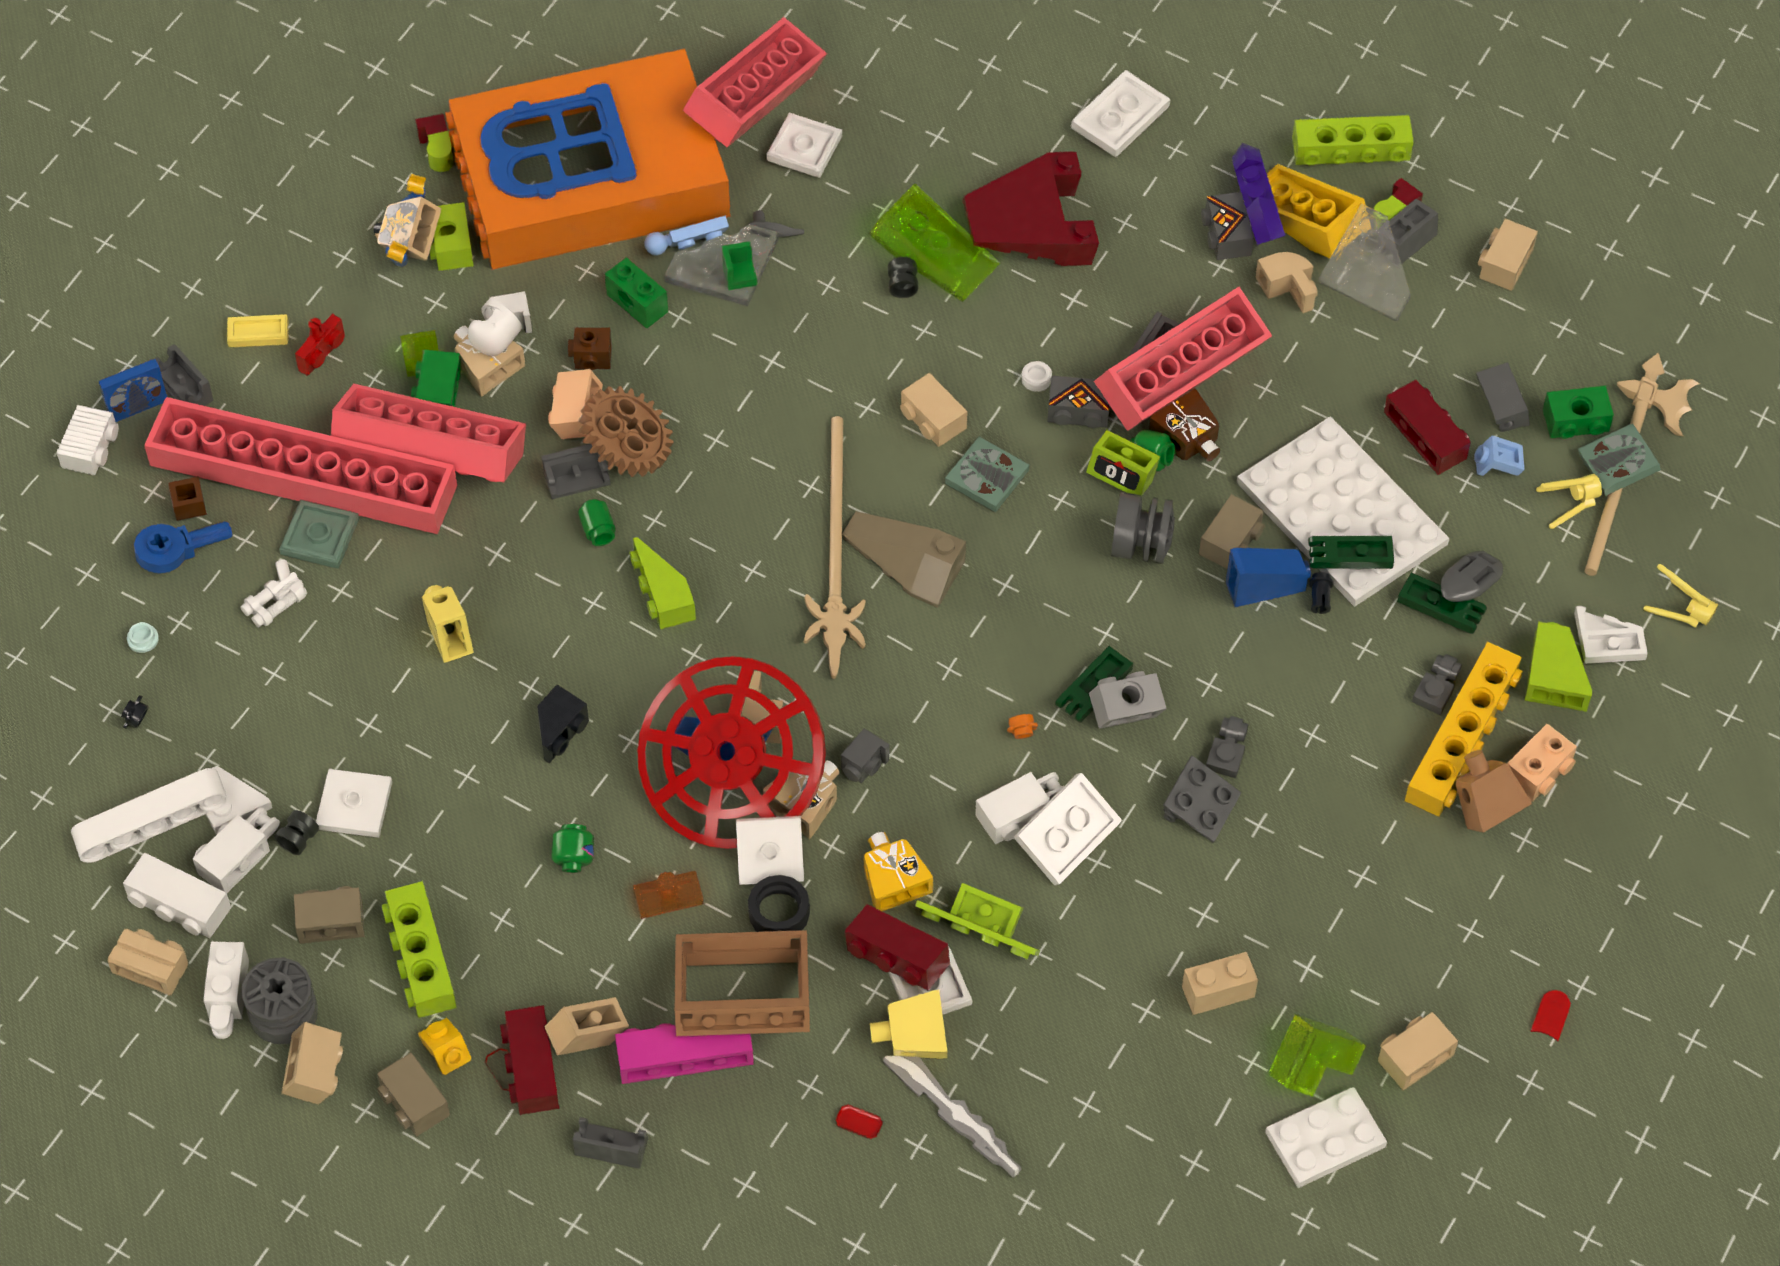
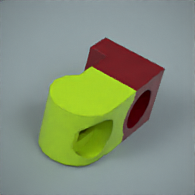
M444 114L415 119L419 143H428L427 154L431 169L436 172L450 170L454 165V157Z
M1403 178L1397 180L1393 184L1391 196L1374 206L1371 223L1372 229L1377 233L1379 228L1415 199L1422 202L1423 193Z

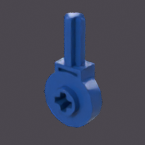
M225 521L191 532L187 531L185 525L177 528L165 524L151 525L143 529L136 536L134 542L136 561L149 572H170L178 568L184 560L195 557L194 549L231 538L232 530L229 523Z

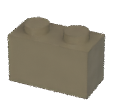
M1231 494L1201 537L1199 555L1228 569L1230 549L1250 548L1248 545L1251 541H1257L1261 536L1265 526L1262 524L1263 510Z
M342 886L330 891L307 890L301 894H294L295 927L300 944L365 937L363 901L359 887Z
M411 1052L377 1073L380 1083L377 1091L386 1105L392 1103L396 1108L395 1116L404 1130L410 1128L417 1137L450 1116L446 1099Z

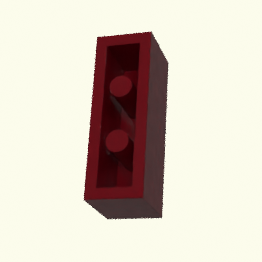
M1416 379L1387 395L1384 413L1437 475L1467 459L1471 444L1469 436L1464 430L1456 426L1448 411L1441 408L1433 399L1431 392L1427 388H1423Z
M868 904L845 929L847 951L854 957L863 958L877 965L882 971L891 972L903 978L910 985H917L927 991L950 965L948 943Z
M544 1005L505 1011L506 1024H500L502 1043H509L510 1053L504 1054L507 1074H514L515 1083L508 1084L511 1104L518 1103L520 1115L560 1109L550 1040L544 1027L547 1024Z

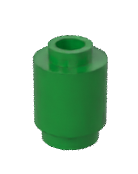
M591 499L583 503L578 511V516L587 539L594 546H604L615 539L616 527L606 502Z

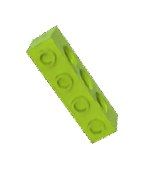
M1410 115L1295 120L1292 135L1296 165L1411 160L1414 144Z
M423 881L385 891L387 903L381 906L386 924L392 922L395 931L389 932L393 951L400 950L402 959L397 960V966L401 980L408 978L410 988H406L404 991L409 1008L416 1007L418 1018L457 1008ZM407 920H416V922L411 925L403 924ZM417 947L424 948V950L419 953L411 952V950ZM425 975L432 976V978L428 981L418 980L420 977Z

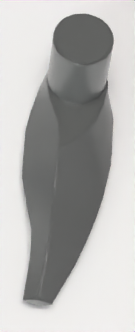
M761 210L753 213V222L748 224L756 232L771 237H788L804 234L803 229H795L779 223L765 221V214Z

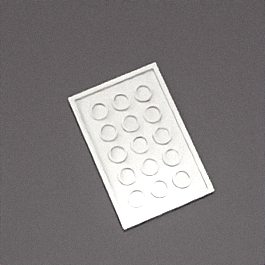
M1331 416L1237 476V484L1309 560L1311 559L1309 556V549L1311 547L1308 544V538L1311 536H1392L1394 552L1393 569H1319L1321 572L1330 574L1331 579L1334 581V586L1354 607L1447 546L1449 542V537Z

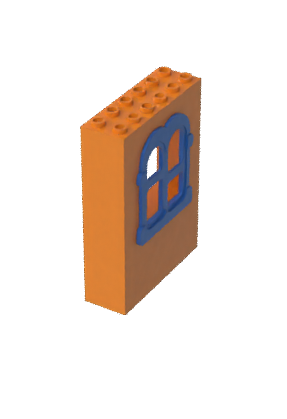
M685 49L448 100L450 112H445L452 148L454 147L456 166L458 170H461L462 175L460 177L464 192L467 191L469 196L467 197L470 214L474 216L473 223L476 235L481 240L480 248L483 259L489 258L492 270L641 237L652 232H663L686 227L722 216L730 217L729 180L715 138L683 111L697 88ZM597 110L602 126L599 131L577 136H570L567 133L563 117ZM547 120L552 121L556 134V139L553 141L518 148L508 145L502 138V132L505 129ZM598 142H605L608 145L613 161L612 167L574 176H567L564 173L559 156L560 151ZM539 155L547 156L553 175L552 180L528 185L515 179L513 169L520 160Z

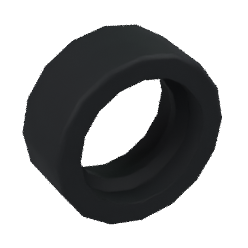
M784 875L768 876L759 881L752 888L748 898L749 919L755 931L803 930L810 916L809 897L804 886L793 877ZM781 893L789 895L797 901L798 911L796 915L786 921H771L760 913L761 902L772 894Z

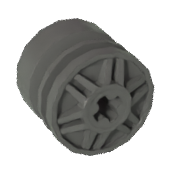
M1121 492L1111 556L1132 559L1136 546L1143 547V561L1148 562L1150 550L1153 548L1157 549L1156 563L1163 564L1171 548L1174 531L1173 500L1165 499L1163 512H1157L1158 498L1153 497L1149 509L1143 510L1141 495Z
M285 957L270 958L258 963L248 972L242 984V998L252 1028L259 1037L273 1044H290L292 1033L304 1022L315 1024L318 1018V1004L307 970L297 961Z

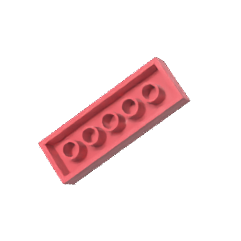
M783 17L697 86L683 111L713 135L716 140L729 147L814 75L827 53Z
M1237 287L1108 369L1094 383L1125 429L1129 431L1154 413L1259 347L1271 338L1272 334L1241 288Z
M353 384L333 408L331 436L453 464L458 474L483 477L490 482H505L520 461L524 452L526 430L525 423L358 384Z

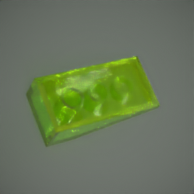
M917 184L912 185L878 219L869 232L880 245L896 258L909 257L915 260L918 273L961 302H964L1000 265V262L985 248L973 246L971 235Z

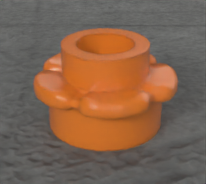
M1032 714L1017 715L1009 718L1010 727L1007 728V732L1014 734L1016 739L1028 738L1033 736V731L1037 729L1038 724L1034 722Z

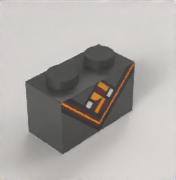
M1236 192L1207 196L1206 208L1201 210L1203 225L1209 228L1207 233L1208 245L1210 249H1214L1217 260L1251 256L1254 237L1242 193Z
M1051 376L1047 422L1059 425H1084L1090 428L1107 427L1109 403L1094 383L1096 379Z

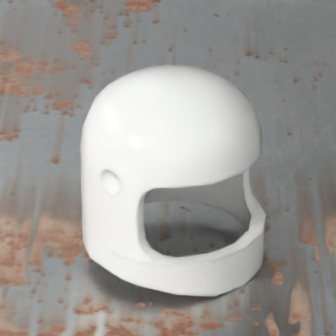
M490 298L481 308L486 321L473 320L468 327V339L472 346L482 354L497 356L509 346L521 331V324L510 310L498 301Z

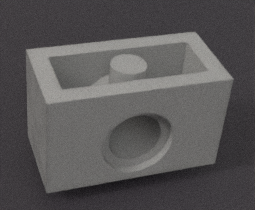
M1139 671L1127 675V679L1117 681L1116 677H1108L1098 681V685L1089 693L1099 729L1156 718L1167 708L1157 673L1145 675L1144 671ZM1122 692L1130 696L1132 704L1127 703L1123 699Z

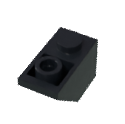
M558 684L537 706L544 760L548 763L556 756L562 755L576 733L580 734L589 722L587 703Z

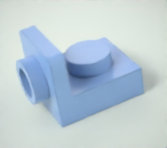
M1492 435L1475 451L1474 460L1476 462L1477 474L1484 476L1490 469L1494 468L1518 476L1524 471L1523 445Z

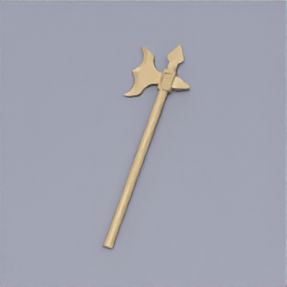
M1657 353L1642 364L1646 371L1645 377H1642L1640 381L1635 379L1618 381L1617 386L1628 398L1634 399L1632 404L1635 406L1630 424L1633 423L1639 433L1647 409L1654 405L1663 413L1665 419L1664 426L1674 435L1683 436L1679 428V420L1683 414L1692 410L1687 401V393L1692 387L1700 383L1693 379L1678 380L1677 384L1671 389H1657V376L1665 373L1659 353ZM1623 488L1609 494L1586 564L1585 573L1587 575L1595 576L1597 574Z

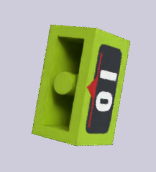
M1106 430L1093 448L1086 473L1126 493L1137 494L1142 497L1153 481L1160 456Z

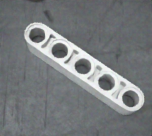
M207 768L84 820L71 829V834L80 860L85 863H91L222 807L228 799L218 771L213 768Z

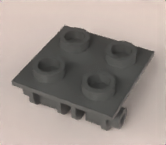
M1190 756L1163 804L1164 818L1170 822H1175L1176 819L1183 820L1213 843L1242 792L1195 757Z

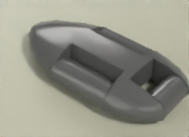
M1475 551L1466 554L1443 575L1440 586L1442 596L1452 602L1467 601L1481 596L1500 579L1503 574V564L1485 551Z

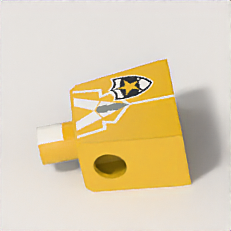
M885 832L876 833L869 838L868 842L872 851L864 854V872L874 908L885 911L933 893V876L907 840L902 839L890 843Z

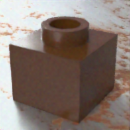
M199 476L168 483L177 521L207 515Z

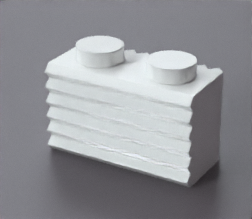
M77 405L68 429H66V434H64L61 444H59V449H57V456L63 469H73L75 472L79 471L95 475L99 465L103 466L106 463L108 457L107 447L110 441L116 440L119 429L113 412Z

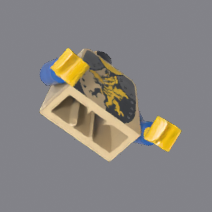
M410 174L408 179L407 191L410 194L400 202L389 204L383 221L377 222L374 226V234L378 238V244L386 248V257L390 258L395 265L400 267L408 263V257L427 260L441 213L440 207L425 199L424 184L426 177Z

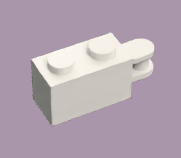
M1030 772L976 800L975 816L995 845L1003 840L1010 841L1014 839L1013 837L1064 787L1059 784V777L1055 772L1038 780Z
M262 807L258 808L247 820H244L237 814L230 822H225L220 827L217 835L208 844H203L196 851L195 857L192 859L197 874L212 886L228 893L270 851L267 839L278 829L280 821L275 817L270 818L267 816V811Z
M211 942L203 1001L210 1018L209 1022L213 1035L218 1039L229 1037L233 1030L234 1019H242L244 1006L242 984L247 976L249 964L244 942Z

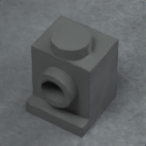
M864 728L841 754V770L851 781L862 783L868 775L873 776L878 771L881 763L887 764L889 761L890 744Z

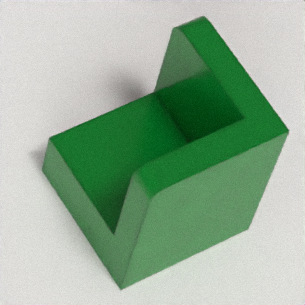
M747 241L721 246L722 266L728 291L757 286L751 242Z

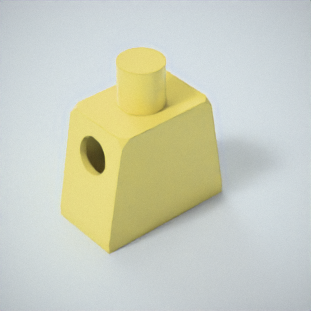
M439 585L428 587L422 596V601L429 628L443 662L446 663L474 653L466 615L452 587L442 588ZM452 624L454 631L451 634H447L444 625Z
M933 990L890 1003L888 1005L889 1021L870 1023L872 1043L892 1041L893 1056L947 1058V1045L939 990Z

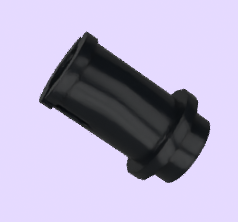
M1314 573L1309 580V586L1312 588L1311 611L1314 613L1318 612V607H1320V614L1331 611L1330 588L1333 587L1334 581L1328 573Z

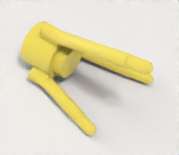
M1590 474L1577 479L1542 483L1536 488L1537 492L1570 488L1572 497L1576 501H1582L1581 504L1550 523V529H1554L1582 510L1596 505L1594 498L1602 495V486L1597 475Z
M1658 564L1657 568L1671 579V583L1692 598L1686 609L1691 614L1686 616L1647 605L1643 607V610L1688 623L1695 628L1699 622L1707 625L1714 615L1718 604L1701 595L1664 565Z

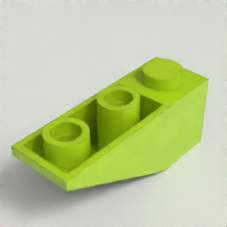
M638 537L633 538L634 550L629 552L633 568H639L641 576H638V581L642 594L648 593L650 601H647V608L651 619H657L660 629L696 620L695 602L686 578Z

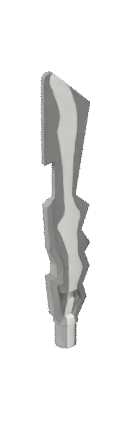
M885 1056L883 1058L884 1064L918 1097L924 1093L939 1108L938 1116L960 1135L970 1139L974 1143L972 1147L993 1164L1002 1167L1011 1177H1015L1021 1171V1167L1007 1153L1005 1142L995 1137L993 1127L983 1123L982 1116L971 1114L964 1100H951L920 1057Z

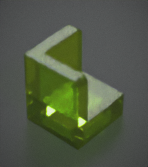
M430 330L400 336L407 377L415 376L417 361H422L424 349L439 351L436 331Z

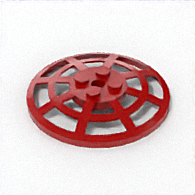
M734 656L713 658L697 663L680 672L669 681L655 697L645 715L640 730L637 750L638 769L643 789L651 805L662 820L677 833L691 841L709 847L737 849V838H717L719 819L741 818L755 812L761 818L776 817L768 804L782 790L790 772L809 777L798 801L784 817L802 816L818 791L824 772L826 756L825 735L820 717L812 700L802 687L789 675L770 664L752 658ZM714 667H741L736 685H716L699 692L691 676L698 672ZM754 670L764 672L778 680L793 694L796 700L779 709L767 696L749 688ZM680 684L687 700L674 713L666 731L650 728L652 719L660 704ZM733 694L728 713L712 715L704 702L705 699L716 695ZM746 697L759 703L770 715L756 724L750 719L741 716ZM693 708L701 723L693 732L692 737L675 734L682 718ZM804 711L808 719L812 734V763L793 759V739L786 720ZM778 726L782 739V757L766 753V743L763 734ZM647 741L663 744V766L669 783L656 793L651 786L646 768ZM730 742L735 748V754L732 759L725 761L720 756V749L723 744ZM672 746L688 749L691 767L679 776H676L672 763ZM763 766L779 769L773 784L761 795L753 781L760 774ZM697 778L711 787L708 806L695 800L684 789ZM741 788L750 801V804L739 808L721 809L724 790L730 791ZM676 794L688 807L700 814L706 815L704 835L680 824L666 811L662 804Z

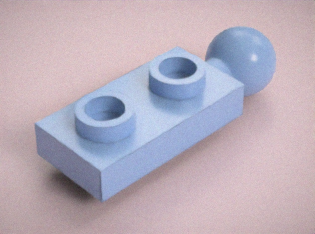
M726 216L670 231L667 235H663L660 232H652L645 238L644 246L651 255H661L666 251L667 246H670V248L678 246L679 250L696 245L695 241L706 238L707 242L722 238L723 232H726L729 225Z

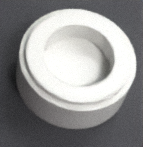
M1030 362L1022 370V383L1028 390L1035 392L1043 391L1051 384L1052 371L1043 362Z

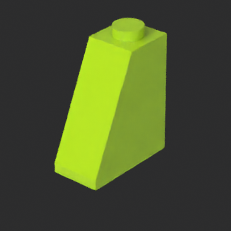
M1538 621L1524 700L1587 712L1592 696V688L1570 627L1561 626L1555 622L1545 623Z

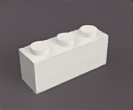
M145 852L123 882L128 896L127 899L138 908L147 907L155 911L158 917L167 922L173 920L180 923L186 931L196 936L202 934L211 938L231 909L226 892Z

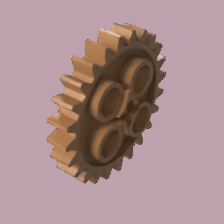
M608 386L605 391L599 389L595 395L592 394L581 409L582 416L578 419L583 424L579 432L587 434L583 443L592 444L593 446L589 453L598 452L600 455L598 458L599 463L604 460L608 461L609 470L614 465L617 466L620 475L627 469L631 477H634L637 472L642 477L648 471L654 473L657 468L664 464L672 452L669 448L674 441L669 439L673 431L664 428L669 423V420L660 419L659 416L663 411L662 409L654 410L652 408L654 405L653 400L646 403L644 402L643 393L637 398L634 396L632 388L627 393H624L621 386L615 391L611 386Z

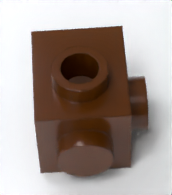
M574 327V339L568 340V357H574L575 369H611L612 340L610 328Z

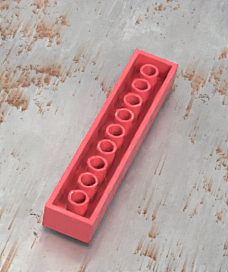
M169 397L165 398L144 445L149 464L153 467L195 477L199 476V478L295 501L305 500L355 512L362 517L438 534L457 487L453 464Z

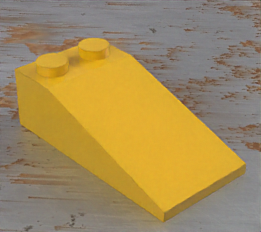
M1280 164L1274 166L1267 173L1284 232L1309 250L1333 259L1370 227L1364 198Z

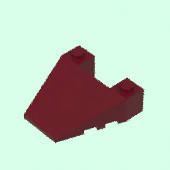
M1076 151L1048 152L964 195L963 203L973 246L1010 254L1011 250L1028 254L1027 258L1035 260L1039 256L1055 260L1054 264L1061 266L1092 265L1099 246L1094 220L1065 221L1059 198L1075 196L1082 175Z

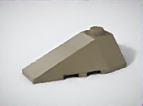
M856 511L842 533L844 540L865 558L872 559L883 569V573L889 578L893 577L900 583L907 594L937 608L965 563L966 541L938 529Z

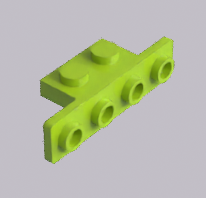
M965 883L961 884L950 912L920 900L916 902L915 906L923 909L921 916L939 922L940 918L943 917L952 921L950 928L965 934H969L970 929L982 934L980 940L996 947L999 946L1001 941L1012 946L1011 953L1028 959L1030 954L1039 956L1041 950L1012 938L1023 907Z

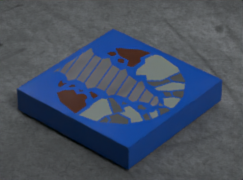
M156 359L98 381L106 409L109 412H113L115 422L164 403L167 397Z

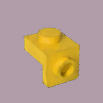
M447 1017L430 1024L428 1028L418 1033L422 1044L435 1058L438 1068L443 1075L471 1061V1055L462 1034Z

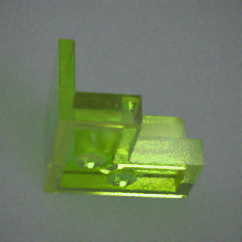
M1294 1014L1270 1067L1269 1075L1287 1089L1313 1097L1326 1067L1353 1075L1366 1045L1342 1029Z

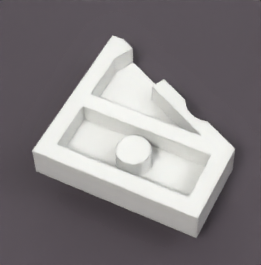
M1576 606L1574 614L1584 664L1646 660L1648 653L1643 627L1629 622H1620L1617 618L1606 614L1602 618L1585 612L1586 607Z
M219 766L213 767V769L218 771L228 799L222 807L205 814L216 834L225 822H230L237 814L244 820H247L258 808L262 807L266 811L272 808L268 797Z

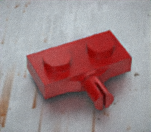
M333 313L323 324H321L318 318L310 319L311 322H308L310 328L309 337L295 353L298 371L306 376H309L315 368H319L325 361L326 356L334 348H338L344 340L345 333L342 319Z

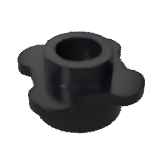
M139 695L136 702L130 700L121 715V717L125 718L123 728L126 729L129 725L138 728L149 708L148 705L141 702L143 696Z

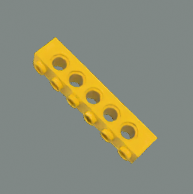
M1490 642L1486 643L1410 781L1405 797L1406 802L1440 817L1445 807H1452L1458 791L1454 790L1457 779L1470 772L1464 757L1473 751L1483 749L1484 742L1481 740L1484 734L1490 736L1497 722V718L1494 717L1497 710L1503 712L1510 698V694L1507 693L1510 686L1516 688L1523 674V671L1519 669L1521 656ZM1488 681H1495L1498 684H1492ZM1475 704H1480L1484 706V708L1475 706ZM1461 728L1470 729L1471 732H1466V731L1462 730ZM1448 752L1457 753L1459 756H1452ZM1435 776H1441L1446 780H1438Z

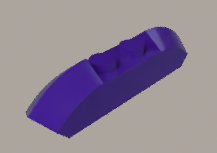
M1241 143L1232 157V162L1256 243L1259 245L1286 235L1260 149Z

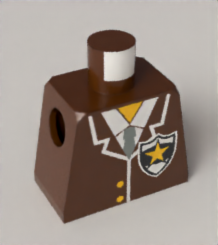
M1195 388L1150 416L1149 430L1167 434L1171 439V443L1175 445V455L1180 459L1188 460L1197 453H1200L1209 462L1219 455L1221 449L1215 444L1218 439L1219 423Z

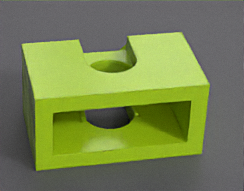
M465 202L439 205L441 213L434 234V242H432L430 248L431 260L437 259L438 271L472 267L473 259Z

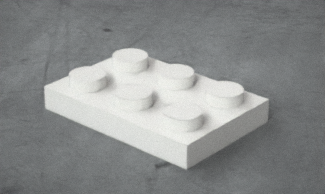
M1125 70L1072 120L1071 128L1116 158L1170 106V99Z
M1078 773L1013 838L1054 885H1058L1122 820L1082 773Z
M1354 1087L1266 1127L1265 1131L1298 1188L1373 1154L1387 1145L1385 1137Z

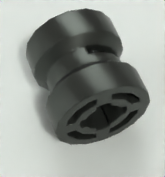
M898 257L888 263V276L891 278L889 280V292L891 295L898 298H908L918 292V279L915 277L917 274V264L915 260L909 257Z
M293 810L287 819L288 824L286 827H281L274 837L277 843L286 851L295 855H301L307 846L306 841L308 838L314 837L319 830V825L309 815L302 811Z

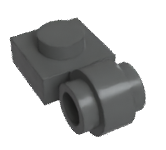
M1439 654L1431 669L1432 672L1436 673V676L1428 672L1425 673L1413 695L1412 702L1441 715L1454 691L1455 685L1448 681L1449 679L1455 681L1462 667V664L1457 662L1458 659L1448 654H1445V656Z
M1231 716L1230 719L1224 717L1219 735L1225 737V739L1214 738L1206 766L1213 772L1233 778L1237 777L1245 751V745L1238 744L1237 742H1244L1249 726L1248 723L1243 722L1244 719Z

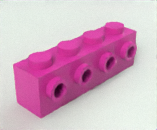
M669 1023L660 1024L655 1028L646 1030L631 1028L622 1033L615 1034L622 1084L754 1065L750 1034L676 1036V1025Z

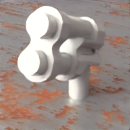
M279 560L275 563L279 580H270L264 584V590L254 597L249 595L244 599V604L240 606L246 616L254 615L251 619L258 628L262 625L268 626L279 613L281 614L289 606L306 598L307 591L302 581L298 579L295 572L290 573L286 560ZM271 599L276 601V603L271 605V607H268V609H265L263 607V605Z

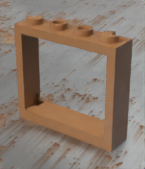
M807 930L676 934V1036L810 1032ZM798 962L799 998L687 1001V966Z

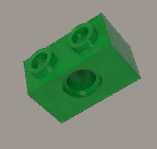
M627 257L605 273L607 296L646 329L668 313L667 291Z
M1606 385L1547 392L1542 409L1550 439H1568L1579 435H1600L1609 432L1614 417Z

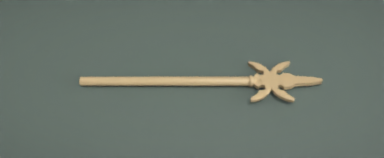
M839 416L831 419L829 598L823 607L827 612H822L820 605L814 602L808 594L804 597L809 612L819 620L807 630L804 643H808L813 637L817 636L820 629L826 630V632H823V640L828 648L829 669L832 679H836L840 664L841 648L846 640L847 634L843 631H848L850 638L856 641L862 649L866 645L861 631L851 623L862 614L866 600L863 599L857 606L851 608L850 614H845L844 611H846L847 607L842 603L843 599L841 597L843 418Z

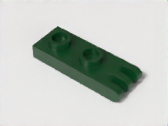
M1311 536L1308 538V544L1311 547L1309 549L1311 568L1393 569L1394 552L1392 536Z
M1412 572L1410 573L1398 595V603L1467 633L1473 634L1476 631V624L1480 623L1481 615H1484L1487 610L1485 604L1474 599L1461 602L1448 601L1442 596L1441 585Z
M1108 646L1058 697L1055 705L1063 708L1070 701L1065 712L1071 716L1080 708L1075 719L1081 723L1093 711L1089 693L1098 685L1097 682L1108 677H1116L1117 681L1123 680L1133 670V662Z

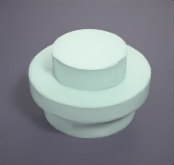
M144 622L133 625L127 634L128 646L138 653L151 651L156 647L159 640L157 630Z

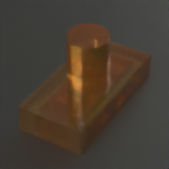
M696 870L674 875L671 872H663L658 876L657 880L633 885V892L641 919L704 904Z

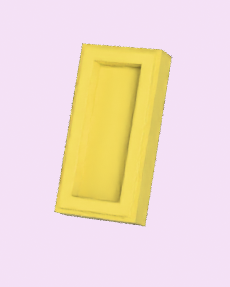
M287 314L228 317V347L288 344L289 320Z

